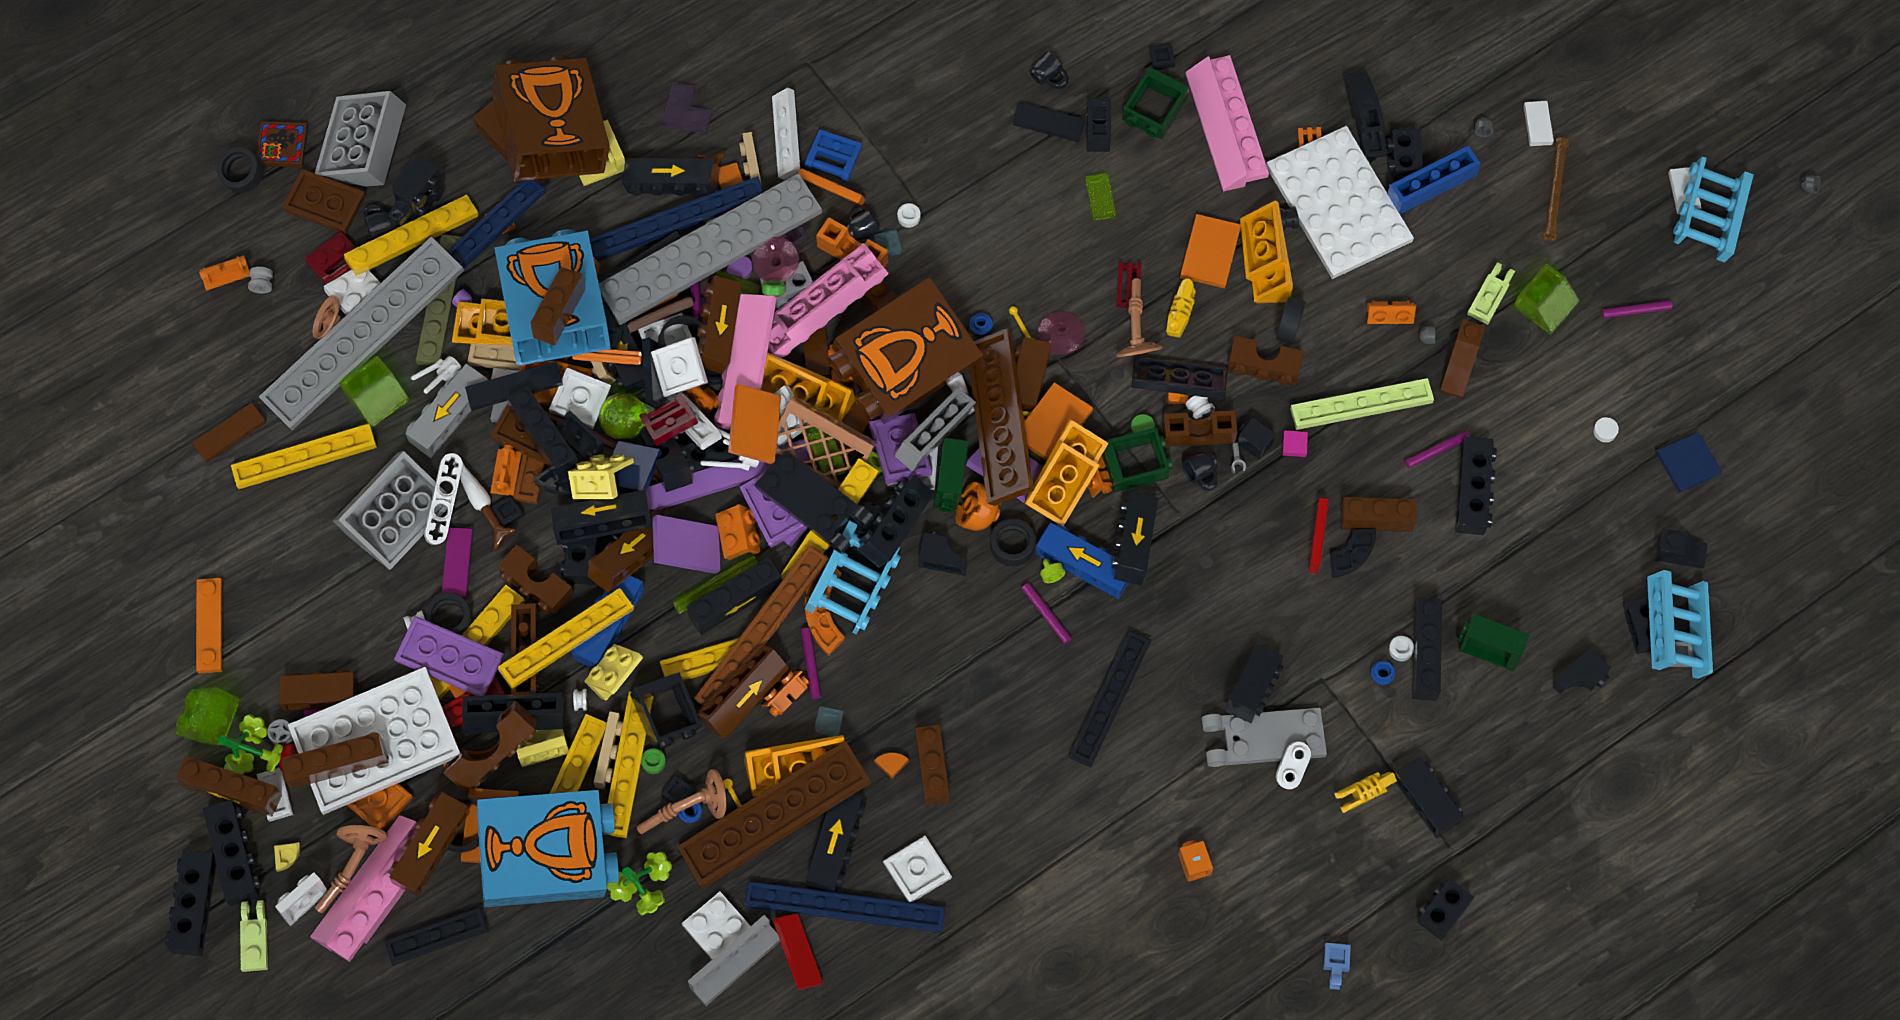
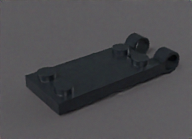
M787 450L754 484L757 490L840 554H843L851 546L850 542L842 534L838 533L846 522L852 518L860 526L867 528L875 519L867 509L857 505ZM833 516H838V519L833 520Z

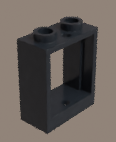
M680 672L636 687L630 693L652 748L659 745L661 748L668 747L675 743V739L680 737L683 740L692 738L697 735L696 731L702 726ZM672 689L687 726L659 736L644 699Z

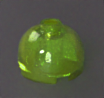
M618 393L609 396L602 403L598 419L605 434L618 440H631L640 435L638 434L640 430L645 428L639 415L644 412L647 414L644 403L639 401L635 395Z

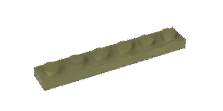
M441 235L440 246L448 251L462 237ZM458 277L427 305L416 357V363L419 365L431 366L439 359H442Z

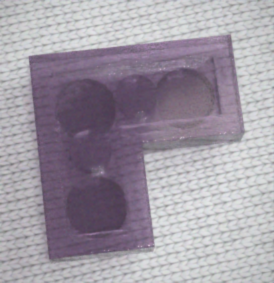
M673 82L662 118V125L707 134L712 111L691 106L696 91L695 86Z

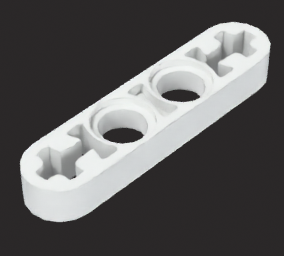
M454 453L445 455L439 465L424 532L426 541L431 545H439L447 537L463 463L461 458ZM451 458L454 459L455 464H458V467H454L451 472V476H456L455 479L441 476L442 473L447 474L448 466L445 465V462H448ZM448 481L452 484L453 490L450 494H443L440 491L439 485L441 482ZM438 504H443L447 507V515L443 518L436 516L434 513V508ZM431 519L437 522H445V526L439 525L438 532L442 534V537H438L436 540H433V536L429 534V531H433L436 523H431Z

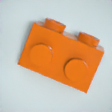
M738 504L715 514L725 559L731 560L747 552L760 553V538L755 527L756 519L750 508Z

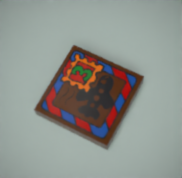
M261 122L257 156L262 160L263 166L303 168L308 131L307 123Z

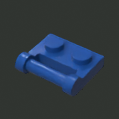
M819 129L806 159L805 168L811 170L815 168L839 176L841 180L848 182L862 150V143ZM817 155H820L844 163L846 165L844 168H841L817 160L816 158Z

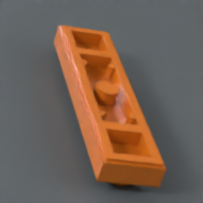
M221 578L197 580L196 671L198 674L223 672Z

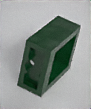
M1149 67L1125 105L1122 120L1129 126L1137 127L1145 131L1149 136L1162 140L1186 102L1189 86ZM1148 88L1176 101L1162 125L1134 111Z
M1157 428L1104 440L1108 442V445L1102 456L1114 492L1169 479L1172 462L1169 456H1165V440L1163 435L1158 434ZM1151 443L1159 469L1123 478L1115 452Z
M944 438L933 508H938L942 512H952L958 508L968 441Z
M1474 614L1472 620H1466L1458 638V642L1462 643L1459 651L1514 672L1524 652L1529 634Z

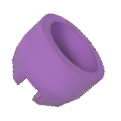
M462 289L455 295L452 304L457 307L458 302L472 303V297L467 291Z

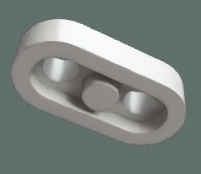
M1299 741L1292 742L1284 752L1276 772V781L1285 789L1296 788L1301 782L1311 757L1310 748L1305 743ZM1297 750L1303 752V756L1300 759L1295 757ZM1291 772L1293 774L1292 781L1288 782L1286 781L1285 776L1287 773Z

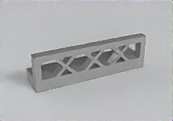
M763 915L688 980L690 989L705 1006L711 1003L780 943L779 936L770 926L768 918Z

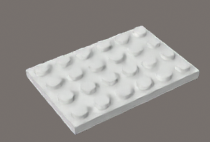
M1347 126L1266 163L1270 175L1289 207H1296L1299 224L1332 279L1413 242L1414 237Z
M426 667L288 724L298 753L376 732L384 740L389 763L311 784L323 815L449 762L460 754Z

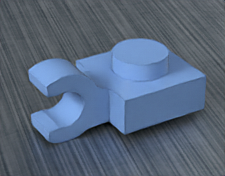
M1325 943L1323 970H1331L1329 989L1340 990L1342 971L1349 972L1351 945Z

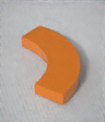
M826 565L806 590L805 607ZM836 568L834 573L837 574V578H839L841 576V572ZM828 586L826 587L823 593L827 595L826 598L830 599L831 591L834 586H832V588ZM816 607L813 613L805 610L806 620L813 638L829 656L845 640V636L835 626L828 609Z

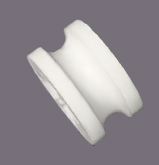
M574 689L573 702L575 711H578L579 708L587 710V689L582 691Z

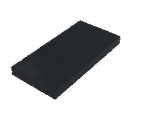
M1135 356L1131 388L1225 400L1228 368Z

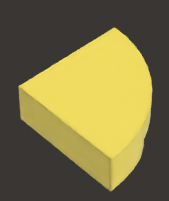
M299 842L274 846L277 872L289 868L297 860L301 848Z

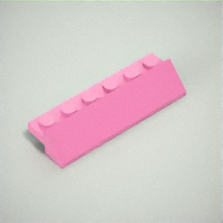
M1230 55L1211 60L1208 56L1187 70L1185 75L1224 192L1245 187L1246 182L1267 178L1269 172Z
M864 243L774 313L768 349L773 355L779 358L787 356L793 348L805 342L811 334L827 325L829 320L845 311L848 305L856 299L863 297L866 291L874 285L881 283L884 277L889 274Z
M741 294L730 364L722 374V389L718 395L719 406L714 417L715 427L723 431L727 430L728 432L731 430L735 386L741 384L761 390L777 299L775 296Z
M399 815L387 832V840L377 845L310 937L328 950H332L348 962L352 960L363 943L367 944L405 892V890L392 884L389 878V870L395 861L399 862L404 854L402 849L409 839L412 840L417 833L415 831L416 821Z

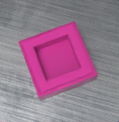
M1284 431L1282 455L1306 457L1308 432Z

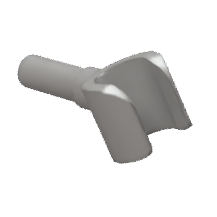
M1233 443L1234 462L1231 465V472L1235 474L1234 466L1240 465L1242 473H1244L1246 464L1240 458L1238 443Z

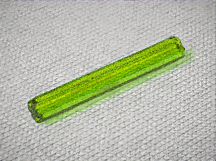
M753 555L747 557L673 602L674 608L679 614L687 610L686 607L756 565L758 563L757 559Z

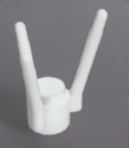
M448 356L444 361L439 359L435 364L413 375L411 379L416 380L438 368L436 371L438 377L424 389V393L427 394L441 380L447 381L444 385L447 386L452 381L454 373L461 368L460 364L453 357Z
M717 428L721 435L727 438L723 440V443L729 445L730 434ZM739 456L738 460H741L742 463L701 461L700 464L704 466L741 468L748 471L750 466L756 468L759 461Z

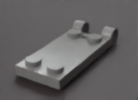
M1320 708L1262 712L1260 717L1255 716L1252 724L1234 715L1221 716L1219 714H1210L1202 717L1203 731L1215 732L1224 730L1227 751L1215 749L1206 752L1207 765L1210 767L1281 761L1287 746L1295 741L1305 743L1310 748V758H1322L1327 755ZM1238 736L1240 740L1234 741L1233 737ZM1297 750L1295 752V757L1297 759H1300L1303 756V752L1301 750Z

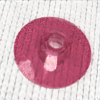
M772 237L767 242L756 247L752 257V264L756 274L762 280L785 282L797 271L799 255L791 242L784 238ZM776 258L781 260L778 266L772 264Z
M1058 311L1047 315L1041 321L1038 328L1039 340L1050 342L1051 353L1070 354L1076 351L1084 340L1085 333L1082 322L1069 312ZM1059 327H1063L1066 330L1064 332H1059L1057 329Z

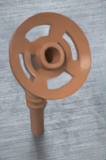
M1138 278L1132 280L1131 299L1129 300L1128 309L1131 315V345L1119 351L1116 357L1142 354L1163 348L1162 345L1145 342L1144 338H1141L1140 315L1142 314L1143 301L1141 299V280Z
M331 295L320 307L313 324L312 333L314 338L321 339L342 320L338 315L339 298L337 296Z
M715 769L709 770L705 780V788L701 789V792L674 804L669 803L667 806L659 809V813L637 826L638 832L643 834L663 821L668 822L669 819L676 817L678 812L702 801L708 804L715 818H723L726 811V793L719 772Z
M363 825L344 826L337 830V836L343 841L353 844L355 851L343 872L338 873L339 877L334 878L335 881L331 882V888L315 906L318 912L323 913L339 892H343L344 888H347V883L350 884V878L368 846L387 840V833L385 831Z

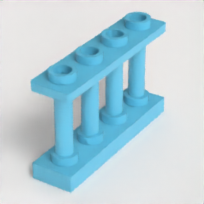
M1702 156L1697 162L1691 164L1688 172L1691 177L1684 188L1685 201L1682 202L1678 214L1681 216L1674 227L1673 234L1676 235L1674 243L1679 244L1686 236L1716 247V250H1718L1716 260L1726 262L1735 251L1754 174L1745 171L1739 178H1729L1705 169L1706 157ZM1703 177L1731 188V191H1733L1732 197L1728 199L1699 188L1701 178ZM1699 197L1725 207L1728 211L1727 217L1724 219L1694 208L1696 198ZM1691 217L1721 227L1723 231L1722 237L1719 239L1690 228Z
M849 521L842 535L850 542L851 547L854 545L859 548L862 541L857 537L858 534L854 532L857 524ZM900 547L892 559L886 563L881 574L848 558V554H840L834 550L805 610L813 613L816 607H824L856 623L852 633L857 634L859 629L865 630L871 618L867 616L870 608L875 610L881 598L877 593L880 587L886 588L891 578L887 573L890 567L896 568L901 558L897 554ZM837 565L840 567L845 566L877 582L872 593L869 594L837 578L838 575L834 573ZM834 586L865 602L866 605L861 615L826 598L827 595L823 594L826 587L832 588Z
M1662 570L1648 576L1652 669L1661 670L1679 663L1692 666L1693 678L1698 679L1713 672L1708 582L1702 581L1686 588L1672 584L1670 571ZM1672 594L1688 598L1689 611L1673 607ZM1674 617L1689 620L1690 633L1674 630ZM1675 640L1692 644L1693 657L1676 653Z

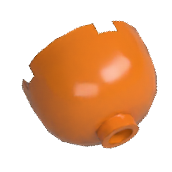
M977 482L969 484L961 497L965 498L963 504H958L956 509V524L967 530H984L998 519L1000 514L999 504L993 506L987 503V493L984 484Z

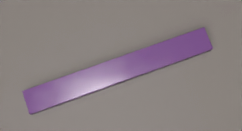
M805 439L795 441L793 445L806 443ZM789 444L779 446L781 449L790 447ZM811 444L814 457H818L814 445ZM807 446L795 449L798 459L802 461L810 459ZM777 453L775 455V461L780 457V455ZM738 459L730 461L734 463H742V461ZM759 461L756 468L750 466L748 471L741 468L714 466L692 473L693 484L669 492H665L661 483L649 486L646 493L650 512L747 483L766 472L774 463L768 464Z

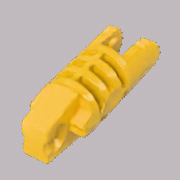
M1189 278L1183 279L1177 294L1174 296L1166 329L1169 336L1181 337L1189 321L1196 292L1193 281Z
M1376 772L1334 794L1339 799L1352 793L1354 800L1340 807L1342 812L1345 813L1387 792L1386 787L1397 782V779L1393 772H1387L1381 776L1379 772Z

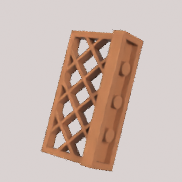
M794 396L790 399L778 423L777 436L786 434L790 447L781 449L776 446V453L781 456L786 450H791L792 455L797 458L795 449L807 446L810 459L800 461L828 483L839 488L842 483L838 481L836 472L847 469L850 472L855 465H851L847 452L856 450L864 454L862 460L866 462L877 442ZM790 413L798 417L801 427L788 429L786 419ZM784 426L785 431L780 432L781 428ZM814 426L819 429L821 438L809 441L806 428ZM802 430L806 443L794 446L790 433ZM835 438L840 441L842 450L830 453L826 440ZM823 441L826 454L814 457L811 444ZM843 453L847 466L835 469L831 456ZM828 458L831 470L821 472L817 468L816 460Z

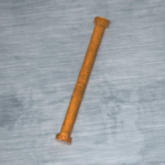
M1559 137L1555 142L1557 152L1547 228L1543 233V238L1550 241L1557 239V232L1555 231L1566 147L1569 146L1570 142L1565 137Z

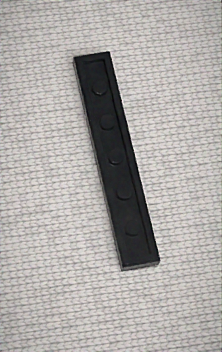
M1129 630L1069 755L1070 759L1090 768L1092 767L1149 648L1151 639Z

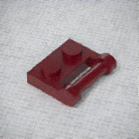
M340 231L304 258V260L323 283L327 285L351 270L346 262L330 275L327 274L345 260V253L356 247Z
M681 393L674 396L675 399L647 414L644 412L639 415L656 446L698 424L694 413Z

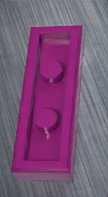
M448 528L442 594L455 593L467 599L473 540L472 529Z

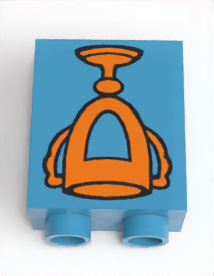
M561 230L549 238L533 241L526 238H516L507 242L505 246L494 247L517 366L611 349L588 231ZM560 267L583 274L585 291L556 345H552L533 338L530 322Z
M599 790L477 800L484 907L600 898L605 896L607 890L606 883H616L619 881L617 853H604L602 834L614 833L612 803L600 804Z

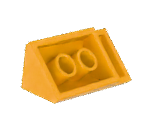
M1275 200L1240 218L1246 279L1252 281L1254 302L1256 303L1287 302L1288 297H1291L1293 283L1279 203Z
M481 299V304L458 302L452 342L513 346L505 302L490 299Z
M767 353L761 386L762 391L774 394L784 385L789 386L794 396L843 422L855 402L853 389Z
M1070 419L1034 483V491L1028 494L1024 503L1057 524L1064 526L1100 465L1097 462L1107 447L1108 442Z
M840 735L745 751L744 763L752 796L760 795L845 741L844 736Z

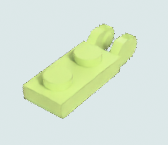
M1498 262L1492 273L1488 274L1467 314L1487 325L1503 299L1515 273L1514 270L1510 269L1504 281L1496 278L1502 269V264Z
M257 900L256 911L258 919L250 920L248 901L241 903L240 943L242 972L268 970L267 920L265 919L264 900Z

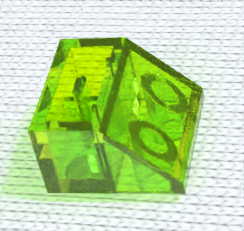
M1546 263L1518 295L1514 308L1551 335L1579 303V299L1567 279Z
M378 356L339 383L344 396L365 421L370 424L371 428L409 401V397L392 372Z
M217 687L191 689L185 698L183 712L177 719V728L174 734L205 744L218 745L219 737L222 735L227 736L240 699Z

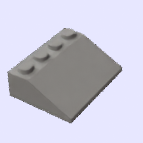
M391 91L336 97L315 174L340 183L366 187L384 185L406 104Z
M404 451L398 452L340 512L333 522L360 547L387 569L391 570L424 535L436 482ZM439 486V489L443 494H448ZM443 504L436 505L434 508L435 515L440 517L447 510V507Z

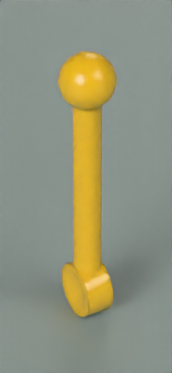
M1011 306L1009 313L1014 316L1025 337L1031 338L1017 313L1018 309L1015 306Z
M725 779L723 781L724 788L731 794L737 808L741 807L742 805L732 788V780Z

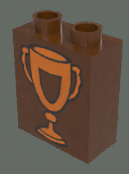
M556 56L548 61L526 63L521 59H513L505 62L503 65H496L492 97L513 181L604 173L610 145L587 59H571L567 56Z
M929 277L836 337L832 345L835 353L828 357V361L842 381L852 377L862 391L854 398L868 420H872L879 416L885 425L975 366L983 354Z

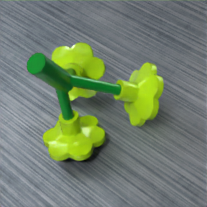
M251 714L245 716L244 721L239 724V729L243 733L236 739L224 735L219 737L218 743L232 748L233 754L225 757L226 764L224 769L242 775L250 773L254 768L252 764L254 757L251 753L259 755L261 759L268 761L266 770L269 772H274L276 765L280 761L283 746L278 743L275 744L272 751L265 749L261 751L241 744V741L244 739L248 742L253 741L255 744H260L263 738L268 735V729L264 726V720L261 717H254Z
M663 852L649 853L644 864L645 869L635 873L629 867L624 868L622 873L618 872V882L606 883L607 889L610 891V897L615 901L621 899L623 902H628L631 900L632 894L636 893L638 889L640 892L639 896L641 897V900L636 904L638 913L640 915L654 913L658 906L662 905L665 901L663 893L660 890L655 892L644 890L639 882V877L649 874L653 881H665L669 878V871H671L672 865Z

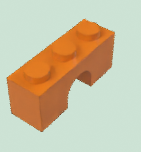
M829 217L816 235L817 247L839 260H843L863 244L849 234L847 227ZM868 239L865 245L885 268L888 263V250Z

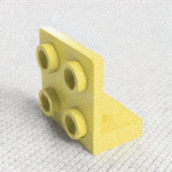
M608 120L603 121L610 145L605 171L601 174L580 175L579 177L584 186L624 171L625 159Z
M600 454L591 456L590 461L577 463L576 468L568 471L573 499H614L617 497L614 473L634 463L633 457L624 458L623 454H618L605 458L604 455Z
M613 644L605 652L604 657L597 666L590 671L589 676L584 682L601 699L607 701L612 694H615L643 659V656L640 653Z
M563 729L535 730V735L527 742L522 741L518 745L519 748L517 750L522 767L566 755L569 752Z

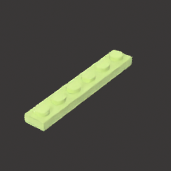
M1426 378L1291 405L1290 410L1295 428L1299 430L1433 403L1434 398L1429 380Z

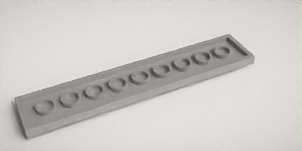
M798 173L599 283L601 296L619 325L816 217L822 213V208Z
M430 237L267 388L259 398L291 430H294L464 271L463 267Z

